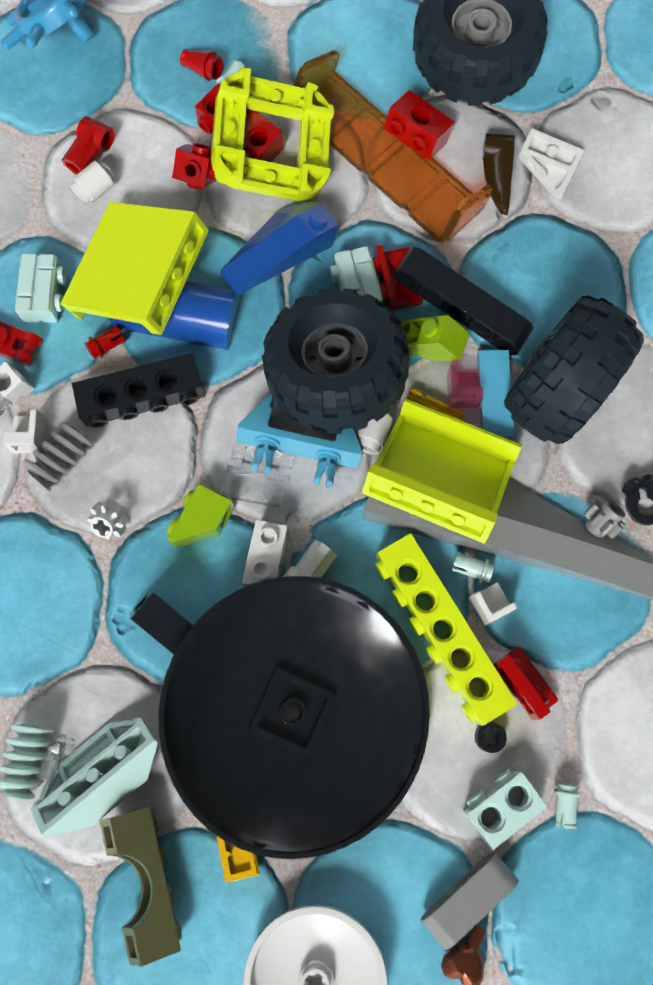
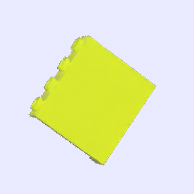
M109 202L61 301V305L79 320H82L84 314L87 313L140 323L152 334L162 335L209 229L193 211Z
M405 398L400 415L375 464L372 463L368 471L362 494L485 544L496 522L498 508L514 463L523 445Z

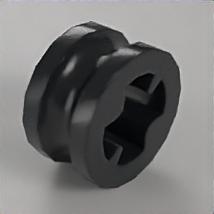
M494 722L479 726L474 735L477 746L482 751L488 753L501 751L507 741L504 728ZM487 728H489V731L495 729L498 733L495 737L498 743L494 747L490 743L487 746L483 743V740L486 738L483 732Z

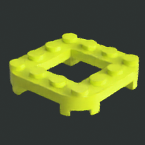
M240 68L238 73L231 74L225 80H222L216 97L211 164L216 180L239 190L295 201L313 200L321 191L331 172V168H328L330 123L334 116L333 104H328L324 96L317 91L318 86L308 82L305 88L253 77L251 76L250 68ZM246 109L300 121L297 168L245 157L243 143Z

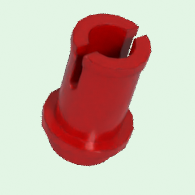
M115 325L95 338L88 337L89 341L84 344L93 359L97 357L101 359L104 353L125 343L126 340L123 335H118L121 331Z

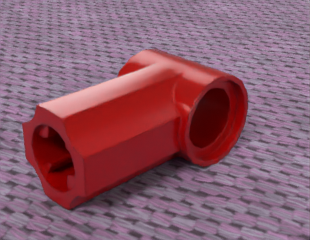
M84 116L77 126L76 139L62 158L64 166L76 175L96 160L100 152L105 153L111 148L115 139L114 129L89 116Z

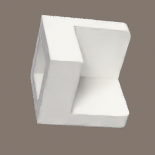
M30 409V416H15L13 418L12 432H3L2 444L12 453H32L34 450L43 452L41 443L44 441L46 418L38 409Z
M498 582L480 592L472 594L468 598L483 627L518 609L515 602L509 604Z

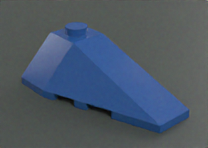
M298 201L276 212L221 269L220 274L238 296L331 248L339 224L322 203Z

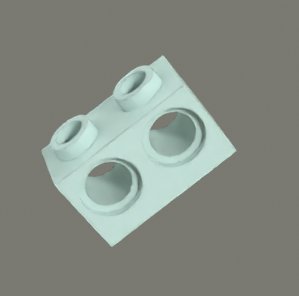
M508 769L502 772L493 780L495 786L486 793L480 790L466 801L469 807L463 810L464 814L485 843L493 850L548 807L521 771L515 770L511 773ZM514 786H519L523 791V799L517 805H512L508 799V793ZM493 807L496 810L497 819L494 824L484 826L481 821V814L484 809Z

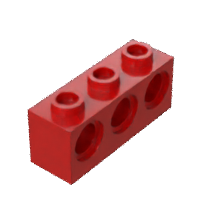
M218 83L195 105L198 126L205 133H211L212 135L215 102L220 88ZM246 109L243 143L245 157L272 162L284 149L283 131L256 111Z

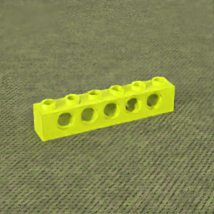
M412 534L404 536L377 552L376 559L378 562L375 563V567L383 580L389 578L395 588L391 592L397 604L401 608L406 606L412 616L408 619L411 627L418 636L423 634L429 644L426 650L430 658L436 665L441 663L447 674L443 678L453 694L458 692L465 702L461 705V708L471 723L476 721L479 726H484L518 705ZM403 567L413 569L416 579L412 582L403 581L399 577V570ZM425 594L432 599L433 606L430 610H422L417 606L416 597L418 595ZM436 622H444L448 625L450 629L448 638L441 639L435 635L433 626ZM454 650H461L466 654L467 664L465 667L459 668L452 663L451 654ZM473 678L480 679L485 685V691L481 697L472 695L469 690V684Z

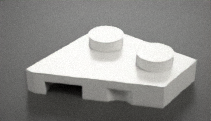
M531 128L518 158L555 199L561 201L585 150Z

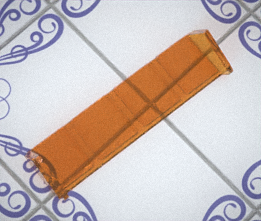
M336 50L306 61L298 70L294 86L305 88L308 82L318 86L317 91L324 96L328 104H333L334 116L330 123L329 144L358 171L364 172L368 176V180L399 208H404L409 213V217L438 243L449 242L482 212L491 197L490 193L493 187L487 184L472 193L433 157L429 161L385 131L383 127L387 117L335 72L340 57Z

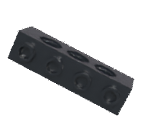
M193 353L71 383L78 417L86 427L90 426L92 428L103 427L108 424V421L116 419L131 420L138 417V414L148 411L153 413L163 412L169 408L168 406L176 404L191 405L196 403L198 399L205 397ZM167 382H177L173 389H163ZM147 389L142 397H133L137 390ZM116 396L112 404L103 405L106 398Z

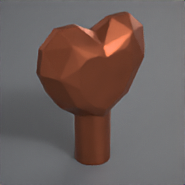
M475 925L471 929L466 943L456 945L443 956L441 968L444 976L450 979H459L463 985L481 984L484 979V963L479 948L486 934L485 929Z

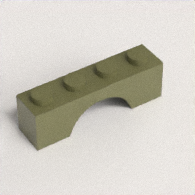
M148 806L99 820L106 855L122 858L132 865L138 874L141 884V897L138 908L133 917L122 927L129 965L142 967L180 952L179 940L182 938L180 924L174 918L171 904L174 901L172 888L166 882L163 868L166 866L164 852L158 847L155 833L158 831V824L155 815L150 812V807Z

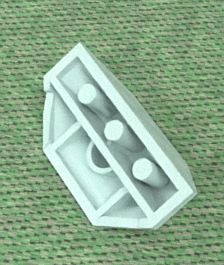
M141 717L134 720L108 723L54 768L41 791L39 800H36L30 809L41 835L49 837L94 826L148 780L158 742Z

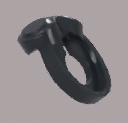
M643 475L641 479L635 476L629 479L622 489V492L625 494V507L634 522L642 526H650L653 524V514H642L638 509V502L641 499L640 488L646 492L647 498L653 502V475Z

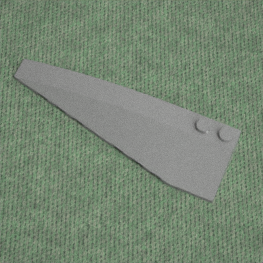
M510 481L507 483L498 508L496 522L485 544L368 496L364 510V520L653 600L652 558L615 538L611 539L608 535L604 538L595 537L588 531L584 521Z

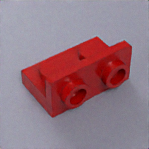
M378 245L375 248V257H372L376 275H379L381 283L379 286L383 302H386V306L391 311L422 305L423 298L399 283L394 276V271L410 247L384 252L382 245Z
M521 647L514 648L493 664L503 681L532 720H541L551 712L549 708L558 702L555 693Z

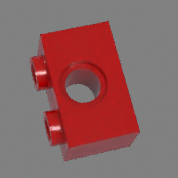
M408 90L390 106L383 129L429 161L447 144L455 121L411 90Z

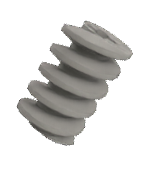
M63 422L59 424L62 435L54 431L50 434L54 441L53 444L47 441L41 443L45 453L37 450L32 452L36 462L28 459L23 461L27 472L48 491H51L48 480L57 484L60 482L57 471L66 475L69 473L65 465L66 462L73 465L78 463L74 456L75 453L82 456L86 455L83 444L94 447L78 430Z

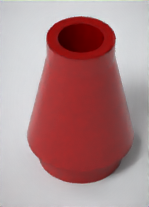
M183 49L180 54L181 66L190 69L205 80H217L223 70V59L215 51Z

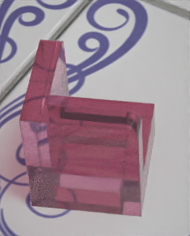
M450 364L447 373L449 408L478 409L483 400V387H478V374L476 372H457V364Z

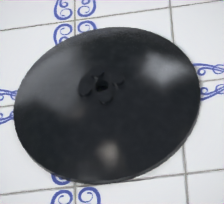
M308 576L273 578L248 585L217 602L192 625L181 640L166 671L160 693L158 708L160 748L167 772L183 803L212 833L229 844L256 855L278 859L312 858L340 850L362 839L386 820L401 803L419 771L425 753L430 720L429 696L424 672L414 647L398 623L376 602L353 588L323 578ZM290 702H296L300 707V715L294 721H287L283 714L285 706Z

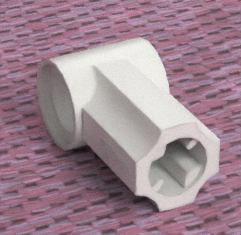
M315 539L297 565L292 566L283 577L308 576L322 578L337 558V554L328 546Z

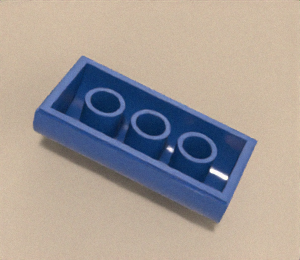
M186 281L162 335L152 334L140 323L110 318L112 327L116 325L119 329L229 350L242 294L237 296L231 289Z

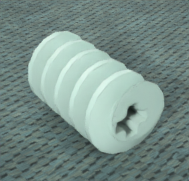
M26 723L10 725V729L16 732L18 736L6 739V743L14 747L13 751L2 752L1 755L10 761L9 765L0 766V772L6 775L4 779H0L1 793L10 797L32 800L35 798V794L27 788L37 787L39 780L31 775L39 774L43 771V767L35 761L44 760L47 757V753L39 749V747L51 744V740L44 736L43 733H51L54 730Z

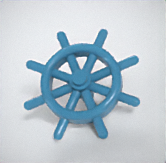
M21 0L16 11L9 14L6 18L9 25L17 26L2 39V48L5 50L12 49L24 36H26V45L29 48H35L42 37L55 31L64 23L68 24L81 42L86 41L92 36L94 29L79 13V10L88 0Z

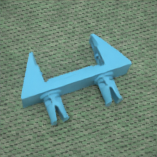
M271 394L238 424L236 442L257 446L253 463L251 464V469L257 472L261 461L264 459V474L270 473L275 451L318 460L313 483L318 486L323 473H326V488H330L334 484L336 465L357 469L362 456V450L353 428L341 430V434H334L335 441H329L269 427L270 421L273 420L271 413L274 406Z

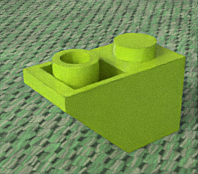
M449 315L403 320L401 324L402 331L406 333L410 354L436 362L461 360L470 333Z
M198 484L195 491L190 490L186 495L182 505L184 510L179 519L175 517L167 529V534L169 535L167 541L172 546L180 548L219 536L235 509L233 502Z

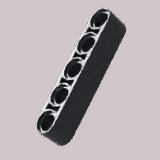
M411 247L394 271L396 280L498 349L509 350V355H517L533 331V325L525 317L420 248Z

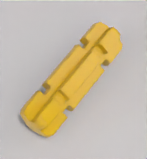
M412 388L406 399L461 421L464 417L463 411L455 407L450 409V405L430 395L425 397L422 391Z

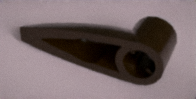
M485 133L482 160L486 184L497 209L502 215L507 216L515 135Z

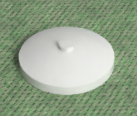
M305 905L281 914L262 931L249 953L244 971L243 985H387V971L377 942L359 920L335 907Z

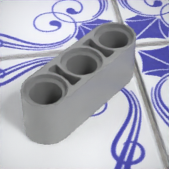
M493 851L480 860L422 915L420 921L443 950H447L454 946L517 886L519 879L499 855Z

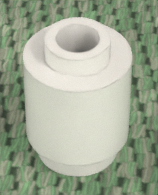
M93 161L73 178L74 182L69 186L84 204L89 201L94 202L114 185L112 181L114 174L104 162L99 164Z
M389 412L378 422L372 419L368 422L366 428L356 432L362 452L377 455L380 449H383L393 423Z

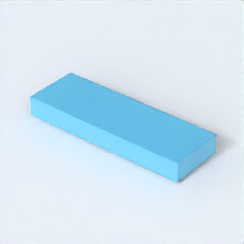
M478 350L477 365L481 429L513 440L515 437L514 421L511 419L512 414L504 407V399L511 389L509 350Z

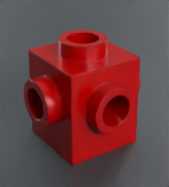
M194 143L193 145L185 144L176 148L172 178L186 182L189 188L203 190L214 183V181H217L211 164L210 147Z

